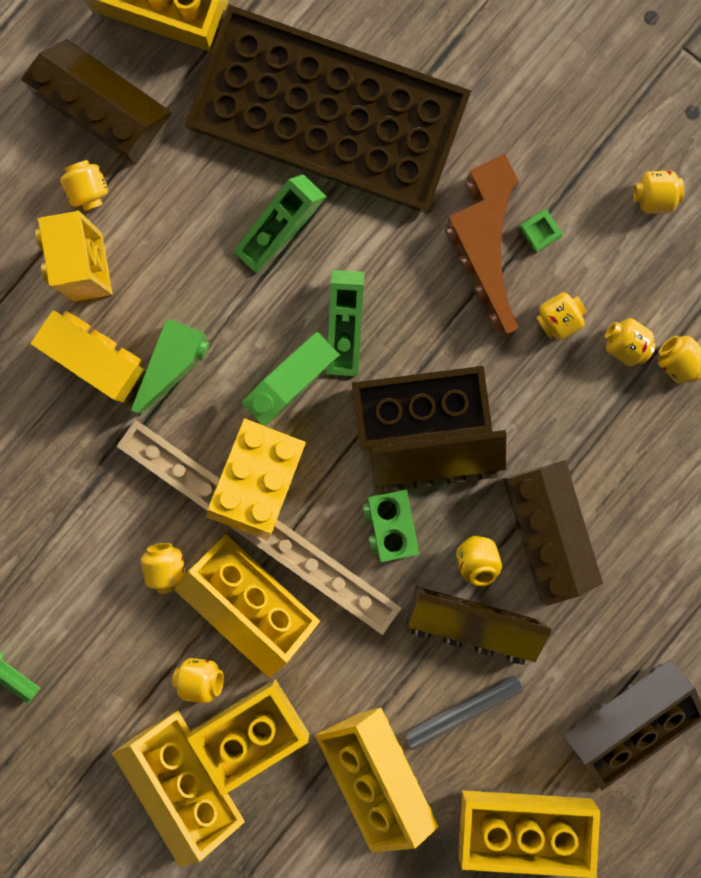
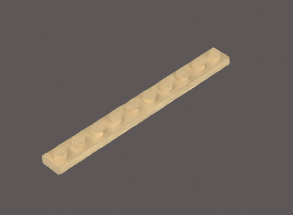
M135 420L116 447L208 511L220 478L144 424ZM278 519L268 540L231 527L382 635L401 610V606Z

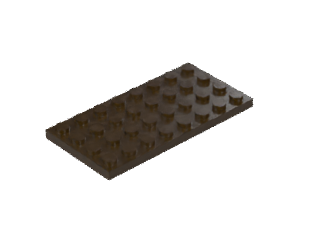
M229 4L185 126L187 129L428 214L472 90Z

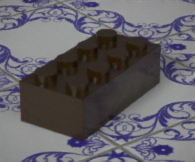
M484 366L352 382L360 449L492 432Z

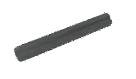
M513 675L404 734L405 740L409 748L415 750L523 692V686L518 677Z

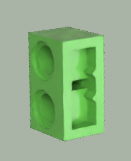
M407 490L368 496L369 503L363 504L366 524L373 523L375 532L374 536H369L372 555H379L380 562L420 555ZM386 500L392 501L396 506L395 515L389 519L381 518L377 512L379 504ZM390 533H397L402 537V545L394 551L388 550L384 546V539Z

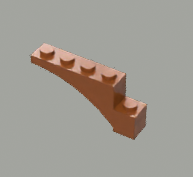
M505 153L469 171L467 176L468 182L465 183L466 190L473 201L477 199L478 203L449 216L446 223L448 227L445 228L450 244L452 246L457 245L462 255L459 257L462 269L466 275L471 274L476 283L473 289L478 301L481 304L486 303L491 313L487 317L495 333L500 332L502 338L519 329L509 305L501 265V236L504 215L510 194L515 191L519 184V180Z

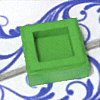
M544 209L518 226V230L534 254L563 236L547 209Z

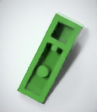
M305 175L288 179L233 252L255 273H258L309 220L327 196Z
M332 270L328 343L340 356L327 368L326 375L359 376L365 272Z
M166 319L131 411L144 414L196 367L198 360H204L209 348V342H206L207 335L205 333Z
M316 332L269 374L241 403L263 426L272 423L340 354L319 332Z

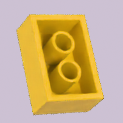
M80 211L38 218L39 229L35 230V236L39 249L44 252L45 263L41 264V272L45 283H49L51 288L74 302L113 295L102 232Z
M52 310L30 344L113 400L128 404L141 385L146 370L141 367L144 361L122 347L119 351L115 350L117 346L115 341L95 329L91 333L88 332L91 326L70 312L65 311L61 315Z
M244 418L206 517L268 540L272 534L306 442Z
M274 678L194 728L187 740L218 791L224 796L307 744L309 732Z

